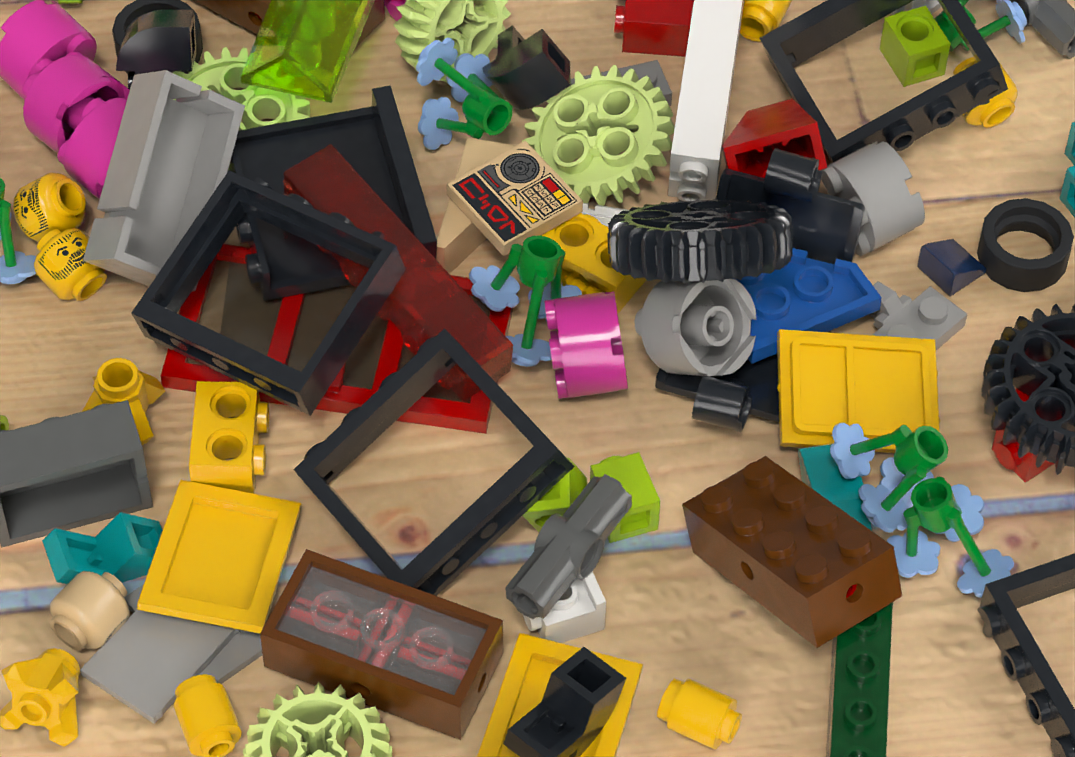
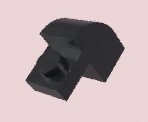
M156 10L142 15L131 24L123 38L116 63V71H129V90L133 77L137 74L163 70L192 71L196 57L194 10Z
M513 25L498 34L496 59L482 68L486 77L513 108L518 110L533 108L571 85L570 61L543 29L527 39H524Z
M581 648L551 673L541 703L508 729L503 744L520 757H580L598 736L611 716L618 702L626 677L587 648Z

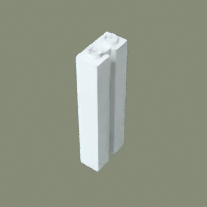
M694 0L671 149L668 196L677 197L682 201H695L697 198L699 200H713L716 198L744 0Z

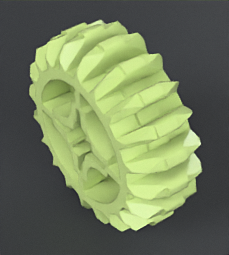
M406 0L405 4L396 7L400 11L402 18L393 24L400 33L395 43L402 50L401 56L405 58L407 63L415 67V70L422 50L433 41L440 40L442 42L448 37L455 42L454 48L458 51L457 57L461 54L469 53L474 58L478 54H485L489 58L488 54L490 51L498 47V34L506 30L503 26V21L511 15L505 7L508 0ZM444 75V76H443L440 80H438V81H441V80H442V81H444V82H447V81H446V77H447V76Z
M319 681L314 688V693L304 694V691L296 685L293 690V699L287 700L276 694L273 700L274 710L260 707L257 715L258 724L249 725L247 731L248 744H245L243 749L244 757H275L281 746L289 751V757H348V752L344 750V741L350 736L358 743L362 750L360 757H392V746L388 743L390 741L389 729L386 723H380V713L376 706L365 708V699L362 698L361 693L346 700V691L341 684L332 694H326L324 687Z

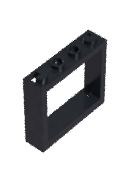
M827 0L760 37L770 63L791 98L817 121L823 150L831 164L876 141L877 144L884 141L894 148L895 151H902L911 146L915 140L937 128L950 125L957 117L979 105L990 103L989 100L1008 90L1000 63L958 0L937 1L975 57L977 63L838 140L793 67L914 0Z
M229 170L131 314L146 338L311 416L406 269L399 254L398 246L386 241L382 232L373 231L370 234L355 227L352 221L340 213L331 212L328 215L315 209L310 202L297 194L283 195L274 191L267 182L259 177L252 181ZM245 213L369 268L302 372L177 314Z
M444 328L435 337H431L423 342L417 354L398 372L387 376L380 384L379 390L361 407L351 410L343 418L341 425L323 442L311 447L305 454L304 460L293 470L388 579L437 596L575 466ZM458 364L534 447L406 567L402 568L329 483L448 371Z
M1075 553L985 584L980 607L977 609L984 621L983 633L989 638L993 637L1001 651V660L1006 674L1011 680H1017L1026 695V705L1031 718L1036 724L1043 725L1051 739L1054 757H1075V709L1017 608L1074 589Z

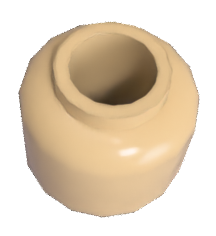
M82 571L50 603V613L53 617L50 621V626L53 632L62 642L74 650L80 651L83 648L97 650L101 648L129 619V606L124 598L127 595V589L118 578L108 572L99 575L90 571Z

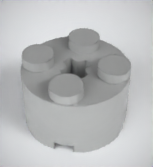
M876 141L833 162L826 169L820 170L822 171L821 180L828 195L859 202L865 206L856 249L857 255L862 256L872 252L924 223L925 211L920 193L917 192L910 195L905 183L912 175L905 162L888 143L882 141L877 144Z
M725 279L723 282L718 280L705 281L704 283L701 281H688L684 284L682 281L664 283L661 280L647 296L643 308L635 316L634 323L636 332L642 337L647 354L659 368L671 374L706 375L710 377L731 374L745 363L752 352L756 337L750 336L751 319H757L755 305L750 294L735 279Z

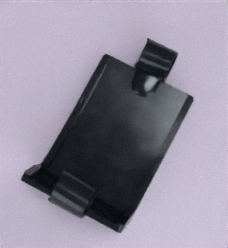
M775 148L771 155L765 178L731 169L723 171L719 181L717 200L735 199V201L742 202L751 200L753 203L765 202L767 205H776L779 208H783L792 219V248L808 251L807 258L835 264L836 259H841L854 263L865 206L859 202L818 192L822 171L818 170V159ZM778 353L753 364L747 359L735 372L723 376L709 377L706 375L671 374L659 368L655 387L663 391L695 399L692 419L739 432L743 431L750 414L779 422V392L777 390Z

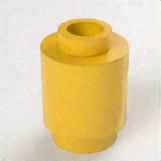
M744 0L740 34L751 41L759 42L760 37L779 27L792 0Z
M208 674L193 676L180 683L175 690L174 710L190 752L193 755L204 757H223L230 753L240 739L242 731L225 687L217 683L214 676Z
M674 678L666 688L657 712V717L667 722L668 729L712 749H717L722 741L730 744L742 720V714L736 711V699L691 679L683 682Z

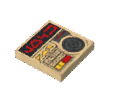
M526 141L519 143L447 183L448 197L503 256L510 253L513 244L523 246L526 238L541 236L583 212V200Z

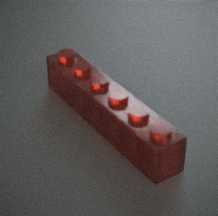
M332 144L283 172V195L297 194L310 202L315 209L328 215L331 212L340 213L352 221L355 227L370 234L373 231L382 232L386 241L398 246V251L406 270L377 314L383 320L387 321L390 319L401 331L405 345L413 354H417L423 342L431 337H435L445 328L494 381L511 371L513 344ZM318 246L324 253L330 252L337 259L343 274L353 286L357 287L369 268ZM458 364L438 381L443 388L447 390L452 389L463 402L481 391Z

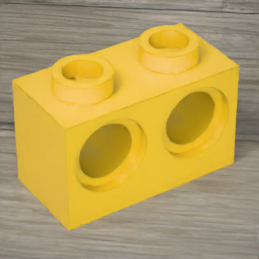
M579 213L542 234V236L556 241L566 253L562 264V285L577 286L581 290L582 295L614 291L618 313L646 281L645 277L634 279L631 275H622L612 268L608 254V227L601 224L598 219L591 215Z
M197 381L189 456L191 482L255 493L256 475H265L266 446L259 444V433H268L269 403H260L259 391L241 382Z

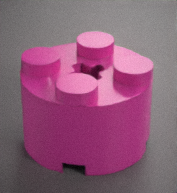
M44 0L32 1L13 13L1 26V29L6 34L0 42V77L24 101L25 97L22 94V87L27 78L32 74L40 73L55 60L75 51L94 61L97 50L95 38L56 1L52 0V4H47Z
M73 51L65 57L55 60L40 73L32 74L24 82L22 87V94L25 97L23 107L24 121L28 130L58 154L60 147L70 139L72 133L82 121L83 109L90 101L96 98H101L105 102L114 98L128 99L130 90L92 60L79 52Z
M96 98L90 101L83 109L82 121L76 127L70 139L58 151V161L64 165L66 172L99 200L127 99L114 98L106 102L101 98Z
M599 292L545 300L548 329H558L550 331L551 339H549L553 369H558L555 370L558 398H574L628 389L615 292Z

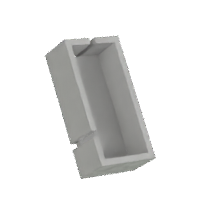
M167 70L134 75L97 207L98 210L105 212L104 218L94 219L83 261L150 286L227 174L245 105L211 90L201 91L202 86Z

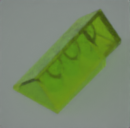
M271 0L242 72L241 83L332 103L375 0Z

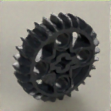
M697 198L695 201L679 200L678 202L670 203L661 201L660 204H645L642 208L632 207L629 211H621L619 214H615L608 223V254L612 268L622 275H631L634 279L645 277L647 281L658 279L663 280L664 283L682 281L683 284L688 281H701L704 283L705 281L713 280L723 282L725 279L742 280L746 276L758 277L761 273L771 274L774 270H781L791 261L793 226L791 216L783 208H779L776 205H767L765 202L753 203L751 200L742 202L735 201V199L717 200V198L713 200H699Z
M1055 304L1052 307L1050 316H1046L1040 309L1036 308L1032 314L1031 321L1024 316H1019L1014 328L1005 327L1001 333V338L995 340L991 347L988 360H986L983 371L984 377L981 388V396L985 399L984 413L992 416V430H1004L1003 445L1018 442L1020 444L1018 449L1019 458L1028 453L1036 455L1037 468L1045 460L1055 463L1057 475L1062 472L1064 466L1075 468V304L1072 306L1070 313H1063L1060 307ZM1014 386L1019 391H1022L1029 395V399L1027 401H1022L1018 396Z

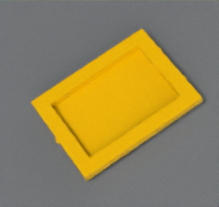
M779 329L777 332V390L779 392L780 446L804 448L834 443L832 431L834 426L839 423H846L849 426L859 424L863 429L864 437L869 439L892 433L902 425H906L912 432L921 426H931L940 432L935 339ZM893 444L879 448L875 452L895 453L896 445Z
M180 480L137 602V610L260 634L268 619L301 511V503Z
M519 633L477 757H520L503 744L508 729L541 703L551 673L581 648ZM591 651L626 677V681L608 721L580 757H615L642 673L643 664Z

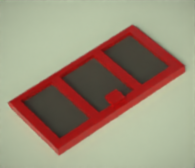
M223 244L198 281L196 291H192L181 306L179 315L302 372L360 283L263 301L259 283L251 284L247 273L245 255L251 254L250 247ZM425 271L403 273L315 409L348 414L351 410L361 407L379 390L380 384L387 376L398 372L417 354L423 342L431 337H435L444 328L497 383L503 359L502 348L497 343L499 337L508 335L513 308L506 306L500 312L488 308L486 304L472 294L471 288L474 284L468 277ZM169 348L160 375L163 388L196 392L197 381L238 382ZM456 364L396 421L486 434L493 402ZM259 392L261 402L287 405Z

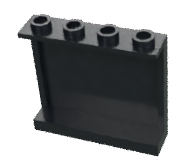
M391 85L372 89L371 107L238 131L229 164L230 171L252 181L259 177L267 182L274 191L283 195L297 194L310 202L315 209L328 215L331 212L340 213L352 221L355 227L370 234L373 231L382 232L386 241L398 246L399 254L406 269L404 273L436 268L437 239ZM245 213L236 225L240 244L248 242L251 254L245 255L249 281L251 284L259 283L263 301L360 283L369 270L367 267L248 213Z

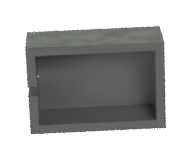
M128 400L114 404H101L91 410L64 417L47 418L40 423L10 431H0L1 548L47 536L54 528L70 530L115 518L120 512L130 514L153 507L144 451Z

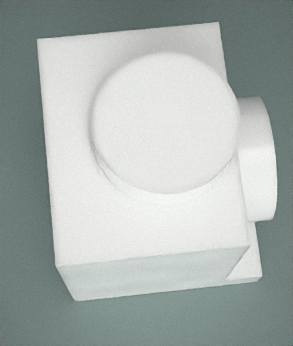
M592 571L583 580L576 577L545 618L536 617L533 620L525 615L523 617L530 631L538 630L541 638L563 643L605 630L606 600Z

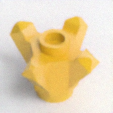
M124 358L110 359L100 366L97 376L93 377L94 391L82 412L91 410L101 404H114L128 400L141 444L144 445L154 436L145 415L148 405L153 404L165 392V389L156 377L139 371L130 360Z
M51 648L45 650L34 659L15 662L1 670L7 687L12 692V699L0 711V727L2 729H18L23 723L33 726H44L49 730V740L64 747L78 737L75 695L79 693L78 676L80 667L77 660L70 653L61 649Z

